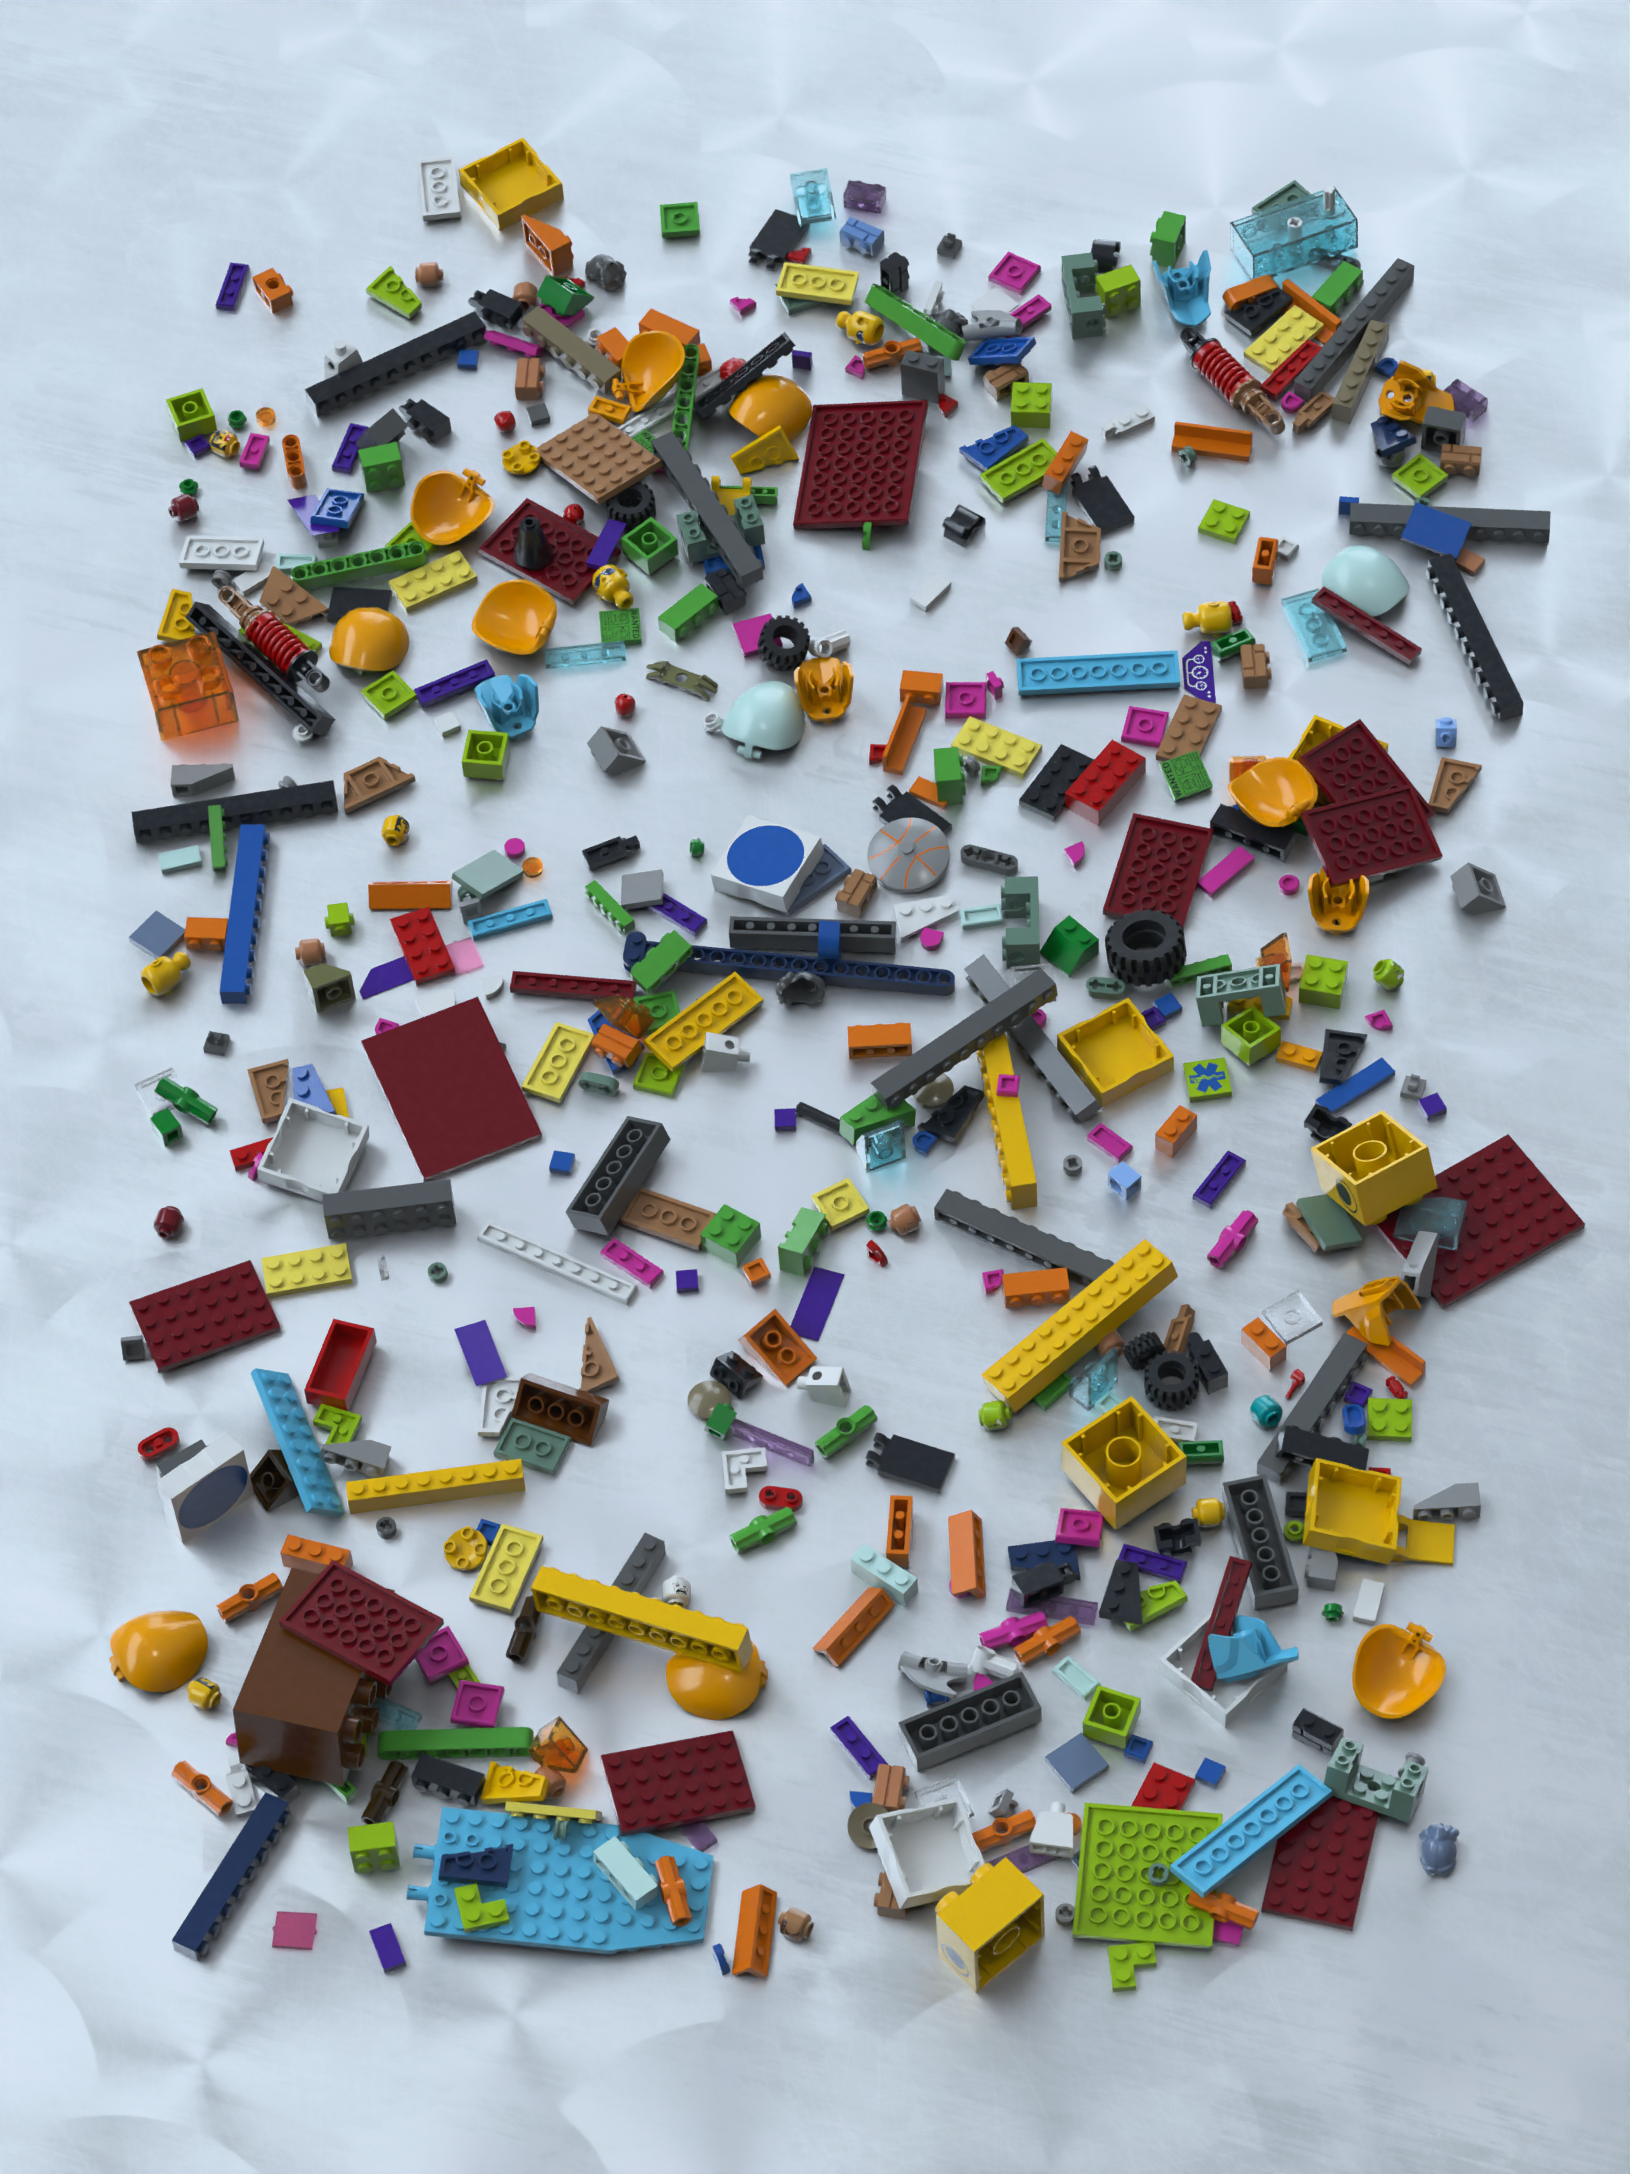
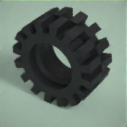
M1147 1332L1146 1335L1142 1333L1140 1337L1135 1336V1340H1130L1128 1342L1129 1345L1124 1346L1123 1355L1133 1370H1144L1146 1365H1148V1361L1154 1359V1355H1163V1351L1166 1349L1157 1333Z

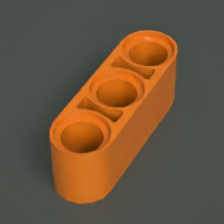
M1267 274L1227 289L1223 293L1222 298L1229 309L1234 311L1240 308L1241 304H1250L1257 301L1258 297L1280 287L1273 277Z
M289 434L282 439L289 484L293 489H302L306 486L307 479L300 441L296 435Z

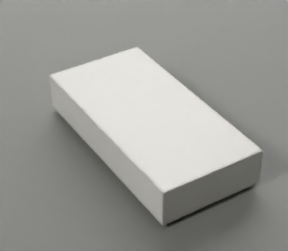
M266 561L259 563L257 571L248 570L232 580L233 585L245 596L267 582L272 568Z
M935 573L910 597V602L927 611L951 588V582Z
M1363 1578L1353 1614L1354 1621L1375 1625L1385 1583Z

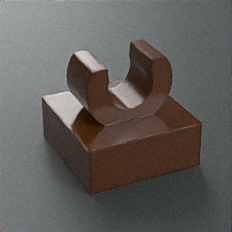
M1012 627L1005 641V644L1016 656L1022 655L1025 648H1029L1032 640L1019 627Z

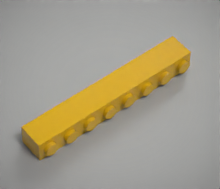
M521 1459L346 1482L350 1514L526 1491Z

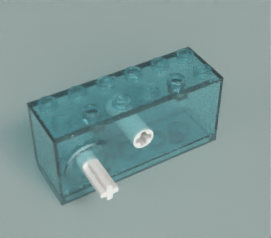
M1326 186L1325 190L1230 222V248L1250 280L1267 274L1275 277L1316 263L1321 258L1324 260L1327 256L1333 257L1337 253L1341 254L1358 248V219L1335 186Z

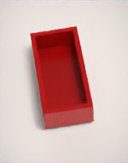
M1112 739L1065 792V808L1100 826L1146 773V758Z
M333 1318L304 1389L307 1404L320 1407L322 1403L342 1410H350L377 1343L374 1328Z

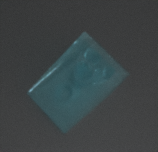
M827 168L790 174V185L798 224L805 225L836 220Z
M902 1119L864 1133L856 1141L857 1155L867 1173L906 1158L904 1122Z
M1449 1197L1423 1198L1416 1204L1404 1205L1400 1208L1393 1238L1414 1242L1418 1231L1439 1233L1438 1247L1457 1251L1466 1218L1467 1201Z
M1116 1347L1099 1356L1093 1363L1089 1362L1083 1372L1078 1377H1073L1069 1382V1397L1088 1412L1108 1390L1111 1391L1118 1384V1349Z

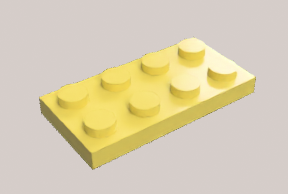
M784 262L776 288V296L852 306L859 280V272Z
M1294 305L1243 352L1244 357L1272 375L1307 339L1312 341L1324 329V324Z
M457 550L390 580L389 586L408 613L478 580L477 575L460 550Z
M969 716L951 744V747H958V753L965 756L972 755L978 761L990 766H1002L1003 771L1020 778L1025 777L1042 750V745L971 716Z
M556 1022L521 1086L522 1091L561 1103L591 1047V1041L595 1037L594 1034Z
M346 1243L261 1258L268 1298L353 1283Z
M501 1524L469 1596L470 1602L511 1614L542 1545L543 1535Z
M506 1801L505 1811L511 1812L510 1816L524 1817V1815L532 1814L535 1819L547 1820V1818L553 1816L556 1817V1820L559 1819L564 1822L565 1820L569 1822L573 1819H579L578 1823L584 1824L602 1821V1812L597 1810Z

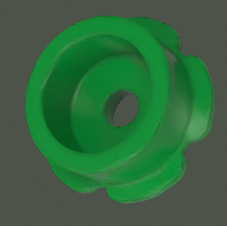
M240 410L232 411L228 417L229 425L233 428L243 427L247 421V417Z
M185 479L179 484L180 492L183 495L189 494L192 497L197 493L198 483L193 481V479Z
M700 838L691 839L690 855L698 858L700 854L704 853V842H701Z
M873 1211L869 1214L866 1223L869 1225V1229L877 1231L885 1229L888 1220L881 1211Z
M1336 1603L1324 1605V1610L1322 1611V1615L1330 1622L1339 1621V1618H1342L1344 1614L1342 1606Z

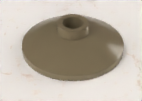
M864 1803L856 1807L850 1814L847 1824L848 1833L852 1841L862 1848H877L868 1825L874 1820L876 1815L888 1813V1811L876 1803Z

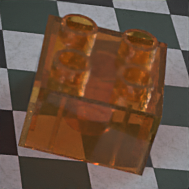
M215 631L137 651L143 682L161 741L239 721L233 689Z

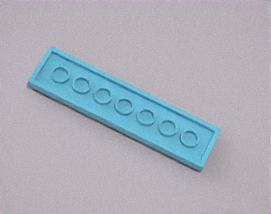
M1178 650L1016 659L1019 696L1180 687Z
M255 1368L251 1372V1376L306 1512L340 1518L345 1511L324 1460L318 1458L320 1454L319 1446L289 1374Z
M1298 1764L1172 1863L1170 1871L1204 1898L1332 1797V1790Z

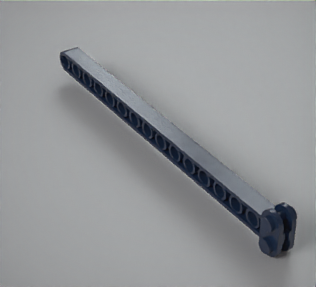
M639 931L630 933L626 938L623 952L624 970L630 974L633 965L641 962L646 957V953L652 947L656 948L661 942L647 941L645 934ZM691 945L694 953L676 969L678 971L731 975L736 972L741 977L780 980L788 972L796 974L806 971L821 977L825 985L938 996L951 995L955 990V975L946 969L842 959H818V957L696 945Z

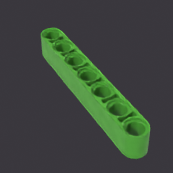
M872 284L865 300L866 304L944 356L959 361L967 344L965 340L888 289L878 284Z
M687 344L683 347L685 360L678 379L672 432L676 438L683 439L682 443L685 451H689L700 364L699 348L694 344Z
M413 541L299 565L292 569L291 577L295 583L307 591L421 567L427 563L428 556L425 545L420 541Z
M528 1727L387 1730L378 1734L377 1756L383 1760H416L420 1758L421 1753L438 1759L525 1757L533 1754L534 1731Z

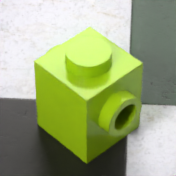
M348 903L327 905L328 916L324 917L325 927L330 929L331 937L352 934L351 926L355 925L353 913H349Z

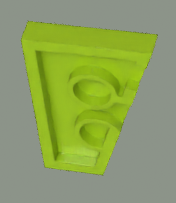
M391 265L366 288V294L409 319L422 308V302L410 288L406 287L402 278L396 275Z
M1176 1581L1150 1586L1148 1590L1140 1591L1143 1625L1188 1601L1187 1594ZM1123 1622L1130 1631L1142 1626Z

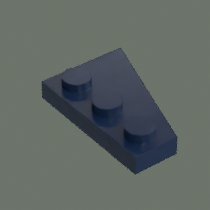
M1380 417L1377 421L1370 423L1382 458L1417 443L1416 436L1388 417Z
M1055 1540L1008 1546L1011 1570L1026 1571L1036 1567L1038 1564L1052 1561L1055 1566L1069 1563L1072 1567L1071 1571L1077 1574L1076 1580H1080L1074 1544L1055 1543Z
M513 1844L505 1845V1848L493 1849V1847L484 1848V1851L475 1853L467 1851L443 1855L441 1857L438 1879L440 1881L477 1883V1885L507 1888Z

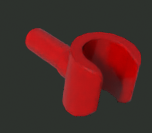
M1296 1369L1290 1376L1294 1383L1285 1396L1287 1399L1291 1398L1298 1386H1302L1305 1383L1304 1373L1299 1369Z

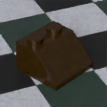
M269 1449L250 1473L254 1494L267 1512H271L299 1495L282 1450Z

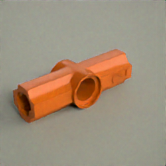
M916 337L902 342L887 341L882 348L862 353V358L866 369H871L884 364L888 366L898 365L907 350L923 353L921 342Z
M271 1573L254 1584L243 1585L239 1589V1593L216 1605V1609L222 1620L228 1623L246 1611L253 1612L259 1609L262 1602L281 1592L283 1585L277 1575Z
M1069 1616L1051 1627L1043 1626L1038 1629L1032 1638L1014 1647V1653L1020 1664L1025 1666L1044 1654L1050 1656L1056 1653L1063 1643L1081 1634V1629L1075 1618Z
M185 1760L174 1766L171 1776L191 1792L196 1801L204 1803L219 1817L230 1811L233 1805L232 1799L211 1783L207 1775L199 1773ZM200 1787H206L204 1790H198Z
M1028 1809L1007 1819L997 1818L992 1825L972 1833V1836L980 1852H983L997 1845L1007 1846L1011 1843L1012 1839L1033 1831L1036 1820L1032 1811ZM1000 1830H1005V1831H1007V1832L1004 1833V1834H999V1833H998V1831H1000Z
M669 1855L663 1856L655 1861L660 1881L661 1897L663 1903L667 1905L672 1926H685L692 1921L686 1900L685 1883L682 1878L680 1879L675 1858Z
M1191 1889L1187 1900V1905L1209 1913L1213 1919L1219 1922L1228 1923L1229 1921L1251 1931L1259 1915V1910L1239 1903L1233 1896L1223 1892L1218 1894L1211 1892L1202 1898Z

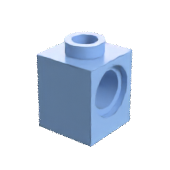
M1122 1161L1118 1166H1113L1108 1172V1186L1127 1201L1141 1188V1175Z

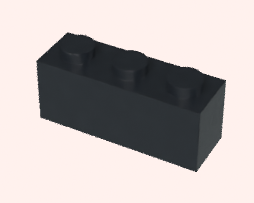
M421 1753L411 1775L413 1787L418 1791H428L436 1794L439 1798L455 1800L463 1806L470 1805L476 1807L485 1784L484 1773Z

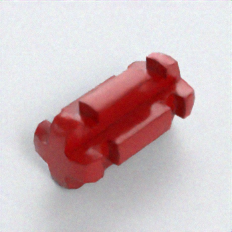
M1227 602L1231 609L1233 623H1242L1243 616L1240 615L1241 612L1236 602Z
M1395 1376L1387 1378L1385 1385L1389 1386L1388 1389L1394 1397L1407 1399L1408 1392L1404 1391L1405 1388L1399 1380H1395Z

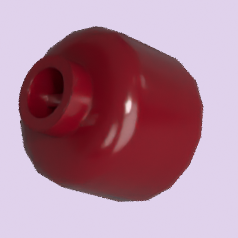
M184 494L171 500L168 511L172 518H175L178 522H184L196 517L199 505L194 496L191 497L189 494Z
M166 1206L158 1211L153 1228L161 1238L176 1237L180 1233L184 1217L178 1208Z

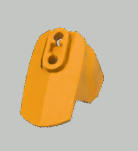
M1402 360L1398 364L1395 375L1385 382L1378 400L1381 415L1390 419L1405 420L1420 425L1423 423L1428 406L1454 411V401L1450 393L1438 389L1420 368ZM1389 393H1394L1392 398H1388Z
M834 657L812 658L801 663V667H797L794 671V680L802 708L808 713L809 718L817 722L830 723L834 719H840L846 713L851 703L854 681L851 665L844 661L840 666L839 659Z
M1321 868L1320 876L1318 873H1314L1310 876L1308 883L1311 914L1316 920L1317 926L1323 931H1329L1335 935L1342 932L1348 933L1355 929L1364 914L1369 895V880L1364 875H1361L1357 882H1353V879H1350L1349 884L1331 888L1329 878L1326 877L1323 868Z
M1399 1276L1371 1281L1363 1287L1334 1300L1332 1315L1334 1318L1345 1315L1369 1342L1388 1346L1392 1342L1388 1325H1391L1393 1322L1387 1314L1398 1309L1419 1310L1421 1305L1409 1285L1401 1280Z

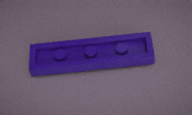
M486 659L414 689V692L417 694V699L422 708H425L478 686L481 682L495 677V672Z

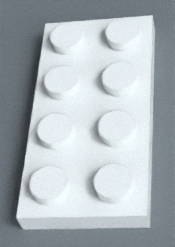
M454 156L417 160L423 221L461 217Z
M187 536L179 560V566L181 569L257 571L265 544L264 538Z

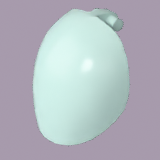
M1353 545L1343 549L1328 563L1322 574L1323 587L1331 590L1372 617L1391 609L1410 589L1407 579L1394 561L1376 548L1366 545Z
M766 681L748 689L735 700L724 718L721 730L727 737L745 743V746H738L737 753L743 754L746 758L761 759L763 752L756 750V746L772 750H782L798 743L804 732V709L801 706L798 693L792 687L779 681Z

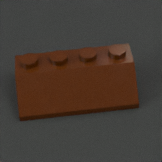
M529 1373L520 1379L511 1417L569 1436L572 1440L591 1446L605 1420L610 1400Z

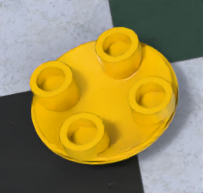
M524 440L503 451L502 463L504 468L516 475L532 472L541 461L540 455L533 451H538L537 448Z
M466 1526L454 1532L444 1543L443 1549L447 1562L453 1568L467 1571L476 1568L483 1562L487 1555L488 1545L482 1533Z

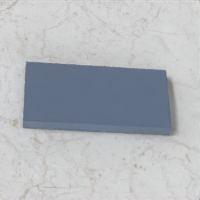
M826 844L823 845L824 854L812 873L803 882L799 894L787 913L784 912L788 917L852 873V868Z

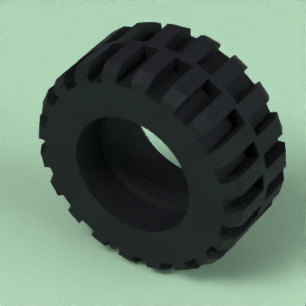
M1145 909V911L1141 912L1136 910L1132 914L1127 913L1122 916V919L1118 918L1110 926L1105 936L1109 969L1116 978L1123 980L1124 983L1129 985L1132 983L1137 987H1141V985L1151 987L1152 984H1163L1165 980L1169 981L1174 977V974H1178L1186 962L1187 952L1183 928L1171 915L1164 914V912L1159 910L1154 912L1151 909ZM1144 945L1158 946L1148 951L1134 950L1135 948Z

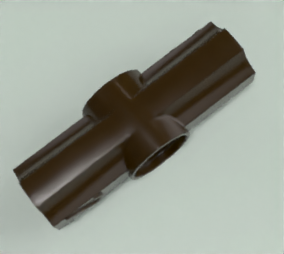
M533 1595L526 1597L520 1616L515 1620V1629L506 1652V1658H509L512 1662H525L531 1642L536 1638V1628L542 1612L537 1611Z
M397 1760L391 1761L381 1781H377L374 1784L370 1801L361 1816V1820L367 1825L382 1823L389 1808H393L397 1803L400 1787L409 1772V1768L402 1762Z

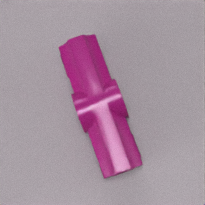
M1249 1210L1242 1211L1231 1226H1226L1223 1229L1218 1242L1207 1255V1260L1210 1261L1211 1265L1216 1268H1223L1235 1252L1238 1253L1242 1250L1247 1236L1258 1224V1218L1254 1213Z
M1042 1611L1020 1619L1018 1617H1010L1004 1620L1000 1626L979 1633V1639L982 1646L992 1650L1006 1645L1016 1647L1025 1642L1028 1637L1033 1636L1041 1627L1048 1626V1623Z

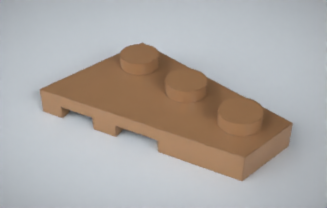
M1442 757L1428 803L1433 811L1448 814L1480 773L1482 765Z
M288 1059L247 1069L263 1124L280 1120L283 1114L289 1068Z

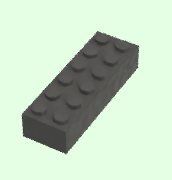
M631 1116L626 1117L566 1210V1214L574 1228L607 1236L610 1235L671 1140L662 1123Z
M450 1179L322 1195L324 1218L329 1239H342L352 1236L362 1237L368 1234H384L393 1231L403 1232L409 1229H426L428 1227L456 1224L455 1205Z
M1266 1474L1222 1483V1498L1239 1558L1252 1562L1247 1586L1254 1610L1298 1601L1299 1587Z
M1020 1672L898 1722L899 1736L917 1772L1042 1721V1710L1023 1672Z

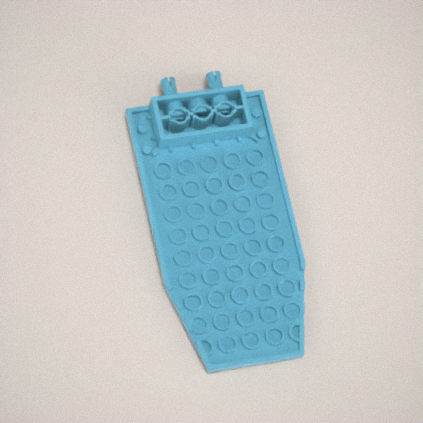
M442 1807L437 1844L431 1846L414 1843L413 1858L430 1859L434 1862L431 1885L429 1887L408 1885L407 1900L427 1901L428 1908L424 1935L600 1954H616L617 1951L624 1950L632 1952L638 1951L640 1948L652 1947V1949H657L665 1945L682 1946L704 1942L713 1855L645 1832L621 1836L619 1825L594 1822L592 1824L578 1823L575 1820L568 1822L566 1841H562L561 1838L554 1840L555 1818H547V1820L535 1819L533 1816L526 1815L524 1817H515L507 1813ZM616 1836L620 1842L624 1841L627 1844L630 1854L634 1858L640 1859L644 1865V1870L648 1874H652L658 1881V1884H660L655 1861L663 1856L669 1855L674 1857L680 1879L682 1878L685 1883L686 1900L692 1921L685 1926H672L667 1905L663 1903L659 1885L658 1896L635 1911L593 1862V1851ZM513 1844L508 1887L477 1885L482 1904L505 1899L510 1923L464 1933L454 1888L471 1884L440 1881L438 1875L441 1857L467 1851L471 1853L484 1851V1848L493 1847V1849L505 1848V1845Z

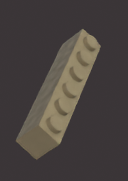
M537 306L522 318V331L526 336L533 338L540 347H544L553 357L560 359L567 368L574 370L580 378L591 383L594 389L606 394L611 390L612 379L618 378L619 382H621L620 368L540 306Z
M1375 320L1370 321L1332 403V419L1351 423L1375 371V366L1378 364L1389 340V324Z

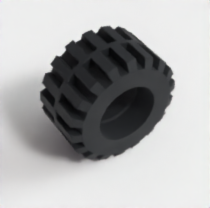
M639 481L605 501L607 519L627 523L625 531L627 534L650 517L655 519L656 516L653 491L648 488V485H642V482Z
M779 615L776 620L773 617L769 620V623L766 622L761 630L757 645L759 647L758 653L762 654V661L766 660V665L769 667L773 665L775 670L782 668V671H786L788 667L792 670L795 668V665H801L806 657L810 645V635H808V629L804 628L805 624L803 622L798 623L797 618L790 619L789 615L782 618V615ZM779 637L787 638L793 643L794 647L789 649L781 648L776 645L774 639Z
M1172 1350V1353L1163 1351V1355H1154V1359L1148 1361L1144 1373L1145 1394L1148 1395V1400L1150 1402L1154 1401V1406L1156 1407L1162 1406V1410L1171 1408V1411H1176L1178 1407L1184 1409L1185 1404H1192L1193 1399L1197 1397V1392H1199V1370L1196 1362L1193 1363V1359L1190 1356L1186 1357L1185 1353L1177 1354V1351ZM1173 1376L1181 1379L1182 1382L1169 1385L1161 1380Z

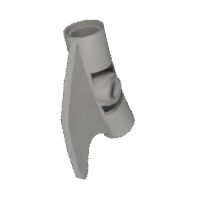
M1001 310L972 311V317L979 320L973 324L962 326L966 342L986 338L994 339L1001 336H1018L1022 332L1021 319L1015 318Z
M904 1651L899 1660L898 1670L904 1672L920 1688L943 1696L956 1698V1692L947 1685L951 1683L966 1684L968 1664L927 1658Z

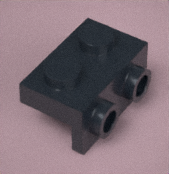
M733 1351L716 1357L710 1371V1376L726 1386L739 1399L744 1397L747 1388L760 1383L763 1375L755 1367L748 1364L740 1355Z

